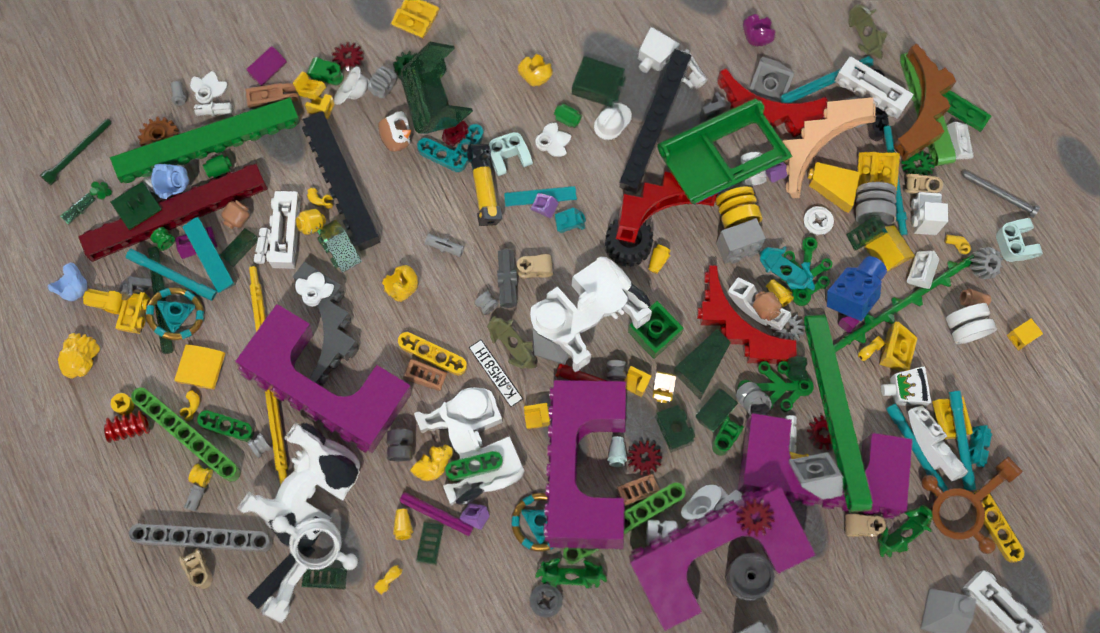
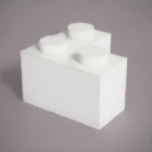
M919 192L912 199L911 209L914 210V216L912 217L911 225L914 227V234L937 235L948 222V204L942 203L941 193Z

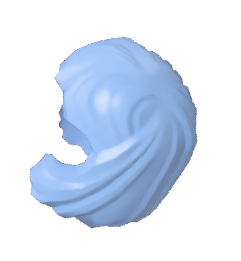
M155 164L151 182L155 194L160 198L167 199L172 194L183 192L189 184L187 170L181 166Z
M71 262L63 266V277L54 283L48 284L49 291L58 294L62 299L68 301H75L84 296L85 291H87L86 279L82 276L78 267Z

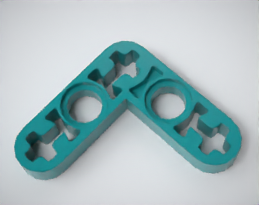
M478 124L470 125L468 128L469 133L465 135L466 139H462L454 151L431 139L422 138L417 143L418 152L421 156L454 172H462L469 161L467 152L462 151L461 148L465 144H480L484 136L483 128ZM478 131V134L473 137L472 141V132ZM429 145V149L423 150L422 146ZM443 151L447 156L444 159L437 158V153ZM461 155V165L458 164L457 166H455L454 161L458 162Z

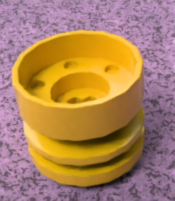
M752 187L734 188L716 198L715 202L719 207L718 211L723 215L721 220L724 230L756 218L758 223L762 221L763 217L758 205H755L757 199L754 196L755 193Z

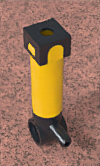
M469 144L467 147V158L472 166L479 207V212L477 213L479 226H494L503 218L501 207L497 206L489 161L491 156L490 146L488 144Z

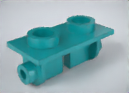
M988 425L974 426L969 444L971 464H976L977 467L984 468L985 464H987L989 451L985 450L984 447H990L992 437L991 429L988 428Z

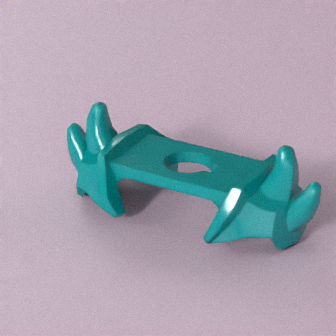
M785 246L781 249L766 247L759 252L760 261L765 268V272L771 271L786 281L790 289L808 288L815 290V285L812 281L814 276L809 270L810 262H803L801 264L803 269L799 268L782 256L786 251ZM790 266L792 273L785 276L781 273L780 267Z

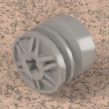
M870 182L862 184L857 188L856 202L858 206L856 207V222L865 226L882 227L893 224L896 221V206L894 204L896 203L897 190L894 185L884 182Z

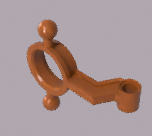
M1009 456L995 467L998 473L975 494L960 488L943 492L938 487V481L934 476L926 475L921 481L922 487L927 491H932L937 497L932 507V516L935 526L942 534L957 540L968 539L973 536L979 542L978 546L981 552L990 554L995 550V542L991 538L984 537L980 532L985 521V510L981 500L1005 479L1010 483L1023 472ZM960 496L972 503L976 511V519L970 529L964 532H954L943 525L939 511L942 503L947 498Z

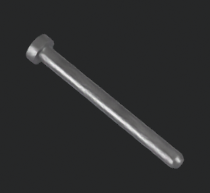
M968 171L962 173L963 178L1030 213L1029 216L1031 218H1034L1040 209L1039 206L1035 205L1033 207Z

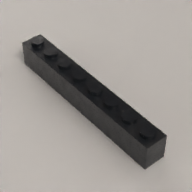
M674 49L620 179L619 188L637 194L689 68L692 55Z
M323 111L302 119L305 125L302 127L305 136H310L311 139L308 142L312 152L316 151L318 157H315L319 168H324L323 178L326 183L330 182L332 188H329L330 194L333 199L337 198L338 204H336L337 210L340 215L344 214L345 220H342L347 231L351 230L352 236L349 237L353 246H358L359 251L381 243Z

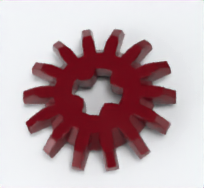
M346 42V47L341 43L342 49L334 48L337 52L332 53V56H336L332 59V62L337 61L336 63L341 65L340 70H343L345 67L349 71L350 67L354 68L356 64L361 65L359 60H364L360 56L364 53L363 51H358L361 47H355L356 43H353L350 47L349 42ZM349 52H350L352 58H351V59L347 58V59L345 60V59H344V58H345L344 54H345V53H346V54H349Z
M820 415V421L816 417L814 418L815 425L811 422L809 423L813 429H807V432L813 435L809 436L808 439H815L812 443L813 446L820 443L819 449H822L823 445H825L826 450H830L829 444L832 446L830 434L827 435V438L819 434L822 428L829 431L827 421L824 420L823 415Z
M648 440L646 445L639 441V447L633 444L632 446L635 450H628L632 454V456L627 457V460H632L628 465L629 467L635 466L633 472L639 469L641 470L640 475H643L644 471H647V475H651L650 469L656 472L655 465L661 466V463L657 461V459H662V456H657V453L661 452V450H654L655 443L650 447ZM646 452L648 453L650 461H645V463H642V458L639 457V455H644V453Z
M753 498V504L746 500L747 507L744 508L742 505L739 507L743 510V513H737L736 516L742 517V520L737 521V524L743 523L744 526L741 530L749 529L747 533L749 536L752 531H755V537H758L760 530L765 535L764 528L767 527L771 530L772 527L768 523L775 522V519L769 518V516L775 514L774 511L768 512L771 505L768 504L764 507V500L762 499L760 504H757L756 498ZM759 512L762 520L757 521L755 524L752 523L753 519L750 518V515Z

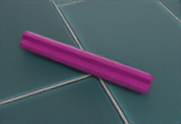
M406 492L400 498L402 504L467 536H470L473 531V526Z

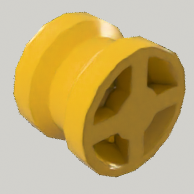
M124 393L116 394L110 402L111 408L120 415H129L135 408V403Z
M197 463L190 471L188 481L190 483H198L200 487L205 488L211 480L213 470L210 468L205 469Z

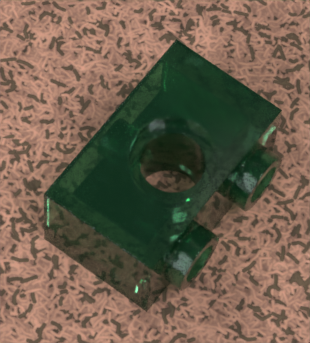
M679 405L656 413L655 419L670 453L693 444L695 433L692 427H688L685 421L687 420V415L684 409H680ZM678 424L681 427V431L674 432L671 425Z

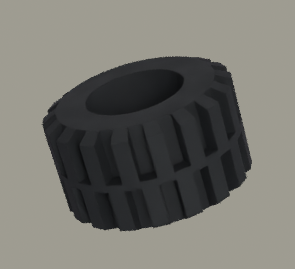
M618 219L613 220V224L610 223L606 232L605 246L611 260L615 258L616 264L621 262L622 266L626 267V264H630V267H632L634 263L639 265L642 263V259L644 261L647 259L653 244V232H651L650 225L646 226L647 221L642 224L637 233L640 244L632 248L623 246L616 239Z

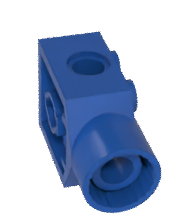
M869 256L864 258L857 268L847 267L828 290L827 307L862 321L880 298L881 280L887 274V268L884 263L878 258Z

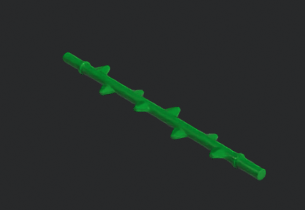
M972 254L962 259L960 263L948 261L949 270L935 278L930 289L921 287L903 300L893 297L891 299L893 306L877 317L867 314L864 317L865 324L848 336L845 335L843 339L834 344L835 353L846 345H850L854 340L864 344L866 342V332L883 321L891 324L895 323L894 314L909 304L913 303L917 306H922V296L938 285L950 287V278L964 268L970 267L973 263L970 259H973L974 255Z

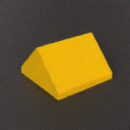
M895 225L883 227L862 243L871 257L878 258L884 263L887 272L915 257Z
M895 322L887 331L886 344L883 347L879 365L904 372L910 370L917 337L900 322Z

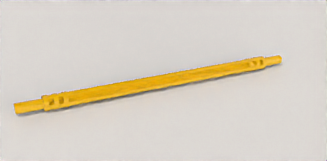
M252 266L249 267L250 293L257 332L265 321L266 315L262 288L258 281L257 267ZM268 389L265 391L275 466L276 471L279 473L281 486L287 478L286 470L288 465L278 399Z

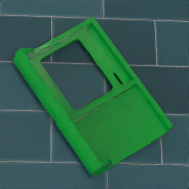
M750 100L657 145L659 154L692 204L699 203L793 157L763 115L764 105L760 100ZM752 123H756L772 145L773 150L735 168H729L713 142Z

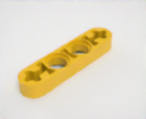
M404 332L398 337V344L405 352L457 376L464 374L467 370V363L461 356L409 332ZM408 338H410V342L416 345L415 350H413L414 347L411 344L407 343L406 346H404V342L402 340H407ZM427 345L429 352L424 355L420 354L418 351L420 346ZM439 353L447 356L446 360L442 363L436 361V356ZM450 357H452L451 360L455 364L461 362L463 368H458V370H455V366L449 363Z
M989 493L982 502L983 507L990 505V508L985 509L984 525L1003 557L1012 563L1020 561L1024 557V550ZM989 511L996 514L995 522H990L987 519ZM1000 529L1006 531V540H1001L998 537V531ZM1010 541L1013 543L1006 547L1003 545L1009 543ZM1016 549L1017 553L1011 557L1010 553Z

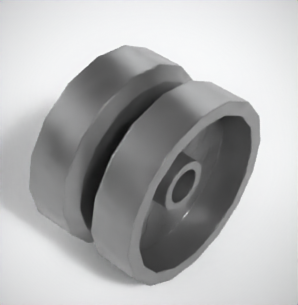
M746 553L731 562L727 568L725 578L727 587L734 596L741 600L752 601L768 594L773 587L775 575L772 565L765 557L756 553ZM748 574H752L751 580L748 579Z

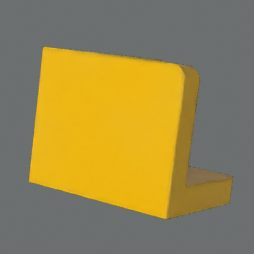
M325 94L323 99L318 97L317 100L312 99L311 103H305L308 113L314 115L323 111L327 120L335 105L332 96Z
M1031 318L1006 336L1019 351L1041 336L1043 332Z
M630 366L626 379H624L626 381V390L642 397L650 382L651 375Z
M547 403L524 406L527 429L550 425Z

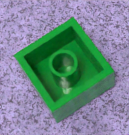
M658 301L649 307L652 313L648 322L638 329L631 323L628 328V333L653 359L679 338L684 330L679 322Z

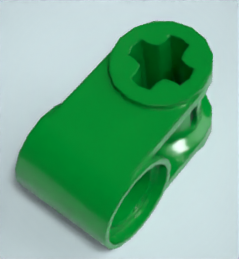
M313 57L307 71L310 79L332 85L342 83L344 76L337 63Z
M727 416L712 443L713 452L719 456L727 454L741 434L744 425L736 424ZM723 441L727 448H720L717 442Z

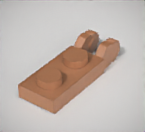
M280 83L246 89L248 108L266 106L287 98H291L292 102L299 100V96L296 93L284 94V92L296 91L293 83Z

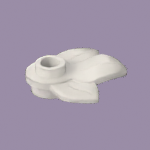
M211 71L202 80L193 77L190 86L195 92L197 101L207 104L214 97L221 96L225 92L227 83L218 82L216 74Z
M551 123L546 125L543 133L537 136L535 144L539 150L547 151L555 157H561L566 155L564 147L569 143L571 135L558 131L557 123ZM547 141L548 143L544 145L541 142Z
M315 272L307 280L297 279L295 288L297 293L302 296L303 302L313 307L318 305L322 298L329 297L332 294L334 285L325 284L323 274Z

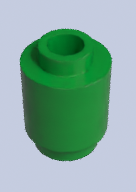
M564 103L561 106L558 105L554 111L555 120L570 128H576L582 118L579 111Z
M223 154L211 158L202 164L208 178H215L231 171L229 167L232 166L229 157H224Z

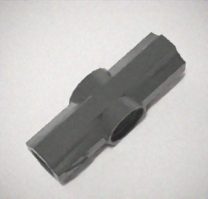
M502 249L498 251L499 270H497L498 287H500V306L512 308L517 306L514 250Z

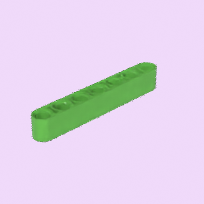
M902 53L900 56L901 67L909 91L914 94L912 100L918 116L921 106L919 79L913 65L906 56L907 53ZM944 116L936 121L941 123L944 133L939 140L928 146L935 166L951 164L956 161L955 149Z
M137 388L133 391L131 399L140 409L217 474L229 482L236 481L240 477L241 470L233 461L145 388ZM147 395L145 401L140 402L141 396ZM160 406V412L158 414H154L155 408ZM175 418V423L172 426H168V422ZM189 430V431H190L189 436H188L187 438L183 439V438H182L183 433H184L185 431ZM203 442V449L197 451L198 444ZM219 455L218 461L211 463L212 457ZM229 467H233V473L226 476V470Z
M672 483L624 512V519L629 521L630 526L624 528V535L679 503L685 495L684 486L680 483ZM678 489L680 497H673L670 490ZM661 499L664 506L661 508L655 507L653 500ZM644 509L647 513V516L645 518H639L636 514V510ZM565 548L563 558L566 563L574 565L600 549ZM570 549L576 550L578 557L576 559H569L566 555L567 551Z

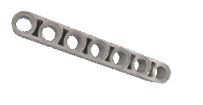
M135 524L128 532L130 540L141 545L267 552L273 545L272 538L261 531ZM144 530V536L138 539V532ZM164 531V538L158 541V533ZM184 532V539L178 542L177 537L179 533ZM204 533V534H205V539H204V541L201 542V543H198V541H197L198 536H199L200 534ZM224 534L225 541L222 544H218V537ZM245 536V543L238 546V538ZM265 537L266 543L264 546L258 547L257 542L259 538Z

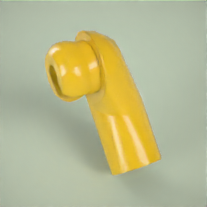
M946 234L944 243L954 245L961 254L970 253L971 246L964 237Z

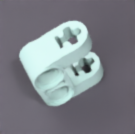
M509 133L490 141V158L497 176L507 174L503 160L518 155L523 167L533 164L528 148L519 133ZM512 142L519 143L516 146L511 145ZM495 148L502 149L499 152L493 151Z
M1031 218L1006 223L997 232L996 239L1001 254L1006 261L1028 260L1043 254L1040 244L1025 246L1021 233L1028 232L1034 228Z

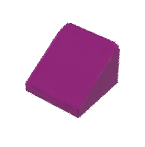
M848 316L842 318L838 325L847 333H850L859 323V320Z

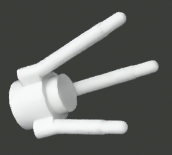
M691 56L689 66L693 72L689 75L690 81L684 78L683 82L690 88L695 87L699 89L708 79Z

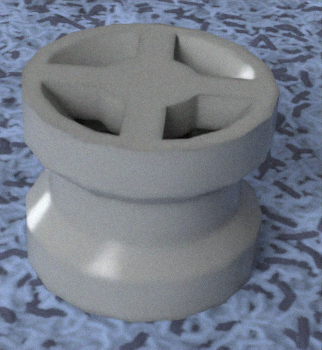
M486 291L475 300L474 304L482 309L484 315H487L498 306L499 302L491 297L489 291Z
M612 360L607 362V367L609 368L607 379H626V373L624 372V368H626L625 361Z
M261 433L257 435L256 439L247 442L258 458L262 456L263 452L272 449Z

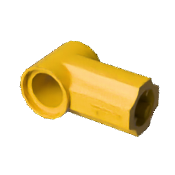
M89 288L85 291L83 296L84 305L100 308L111 314L119 315L123 300L122 294L119 292H103Z

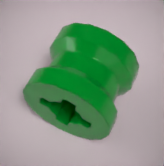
M165 227L156 229L150 237L153 243L158 244V248L161 251L167 250L175 242V237L168 234V230Z

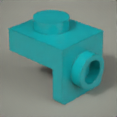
M573 207L555 214L557 232L563 233L575 228L585 229L586 218L582 211Z

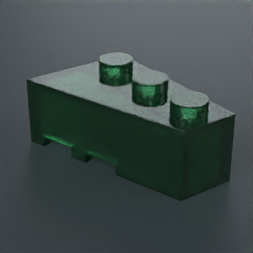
M716 329L675 367L673 373L701 400L731 342Z

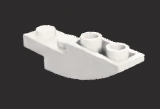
M923 405L910 409L908 414L913 433L933 469L942 468L951 481L964 477L968 471L963 466V463L953 454L950 447L944 443L943 440L947 435L942 430V427L936 423Z

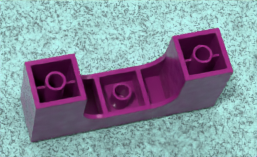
M276 304L236 359L235 363L238 366L237 370L241 372L240 375L248 381H251V379L258 383L257 386L264 391L269 389L278 400L282 402L284 400L291 403L290 406L296 411L300 412V410H303L312 421L317 422L319 420L324 424L323 427L330 432L337 431L346 442L350 443V441H353L362 452L367 453L369 451L373 453L410 398V385L376 365L360 390L355 394L342 397L329 392L295 370L297 358L314 336L310 324Z
M554 380V387H550L551 406H549L550 425H548V437L551 444L547 446V456H549L550 464H547L546 468L548 482L550 483H546V496L549 503H545L546 521H548V523H544L545 541L549 542L550 548L624 549V498L589 497L580 492L576 484L577 453L580 441L586 435L593 432L625 433L626 381Z
M752 413L745 424L738 491L743 492L742 494L749 491L754 493L760 490L762 484L771 481V483L775 482L782 488L789 503H794V500L802 501V504L806 506L820 504L825 509L838 507L842 508L844 512H849L844 493L843 496L821 499L803 488L789 465V460H792L789 454L792 420ZM871 433L862 441L861 458L872 498V509L862 511L863 515L874 516L875 513L881 514L882 518L894 519V517L900 516V514L907 511L913 439Z
M766 482L760 486V490L754 493L753 491L746 492L741 495L742 499L736 502L734 500L728 501L723 504L724 508L718 511L713 509L705 513L704 518L697 520V518L686 523V527L680 530L675 528L669 531V536L663 539L657 537L649 542V546L645 548L640 546L631 551L632 554L629 555L630 564L664 631L702 613L700 605L687 581V569L697 557L737 537L749 536L747 535L749 529L742 531L741 528L744 524H737V521L742 520V517L736 516L737 513H743V510L739 508L740 505L744 508L747 507L746 500L753 504V498H756L757 504H760L762 499L764 500V507L768 504L771 505L768 512L774 511L775 513L769 516V518L775 519V522L768 523L772 527L771 530L765 527L766 534L763 535L760 530L758 537H755V531H752L750 537L760 542L777 574L816 555L782 488L777 483ZM759 512L750 515V518L753 519L752 523L755 524L757 521L762 520Z

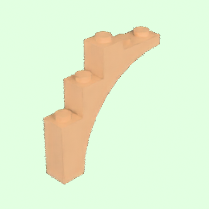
M873 97L827 102V109H824V120L805 121V128H802L803 139L782 141L793 156L784 161L787 164V175H789V181L786 182V191L792 198H800L805 172L814 156L826 143L850 128L876 122V104Z

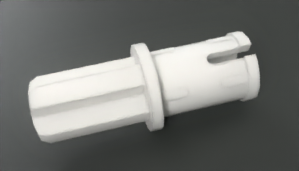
M211 102L210 104H195L194 106L195 109L197 108V110H194L196 116L212 115L215 117L218 114L232 113L231 103L215 104Z

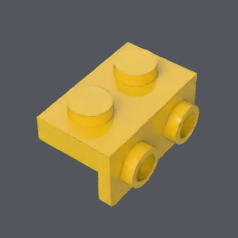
M140 292V294L132 293L130 298L123 300L115 328L119 331L140 334L141 329L145 326L146 307L150 297L146 293Z
M962 396L966 433L970 435L973 431L965 400ZM950 399L932 401L937 423L947 435L945 439H957Z

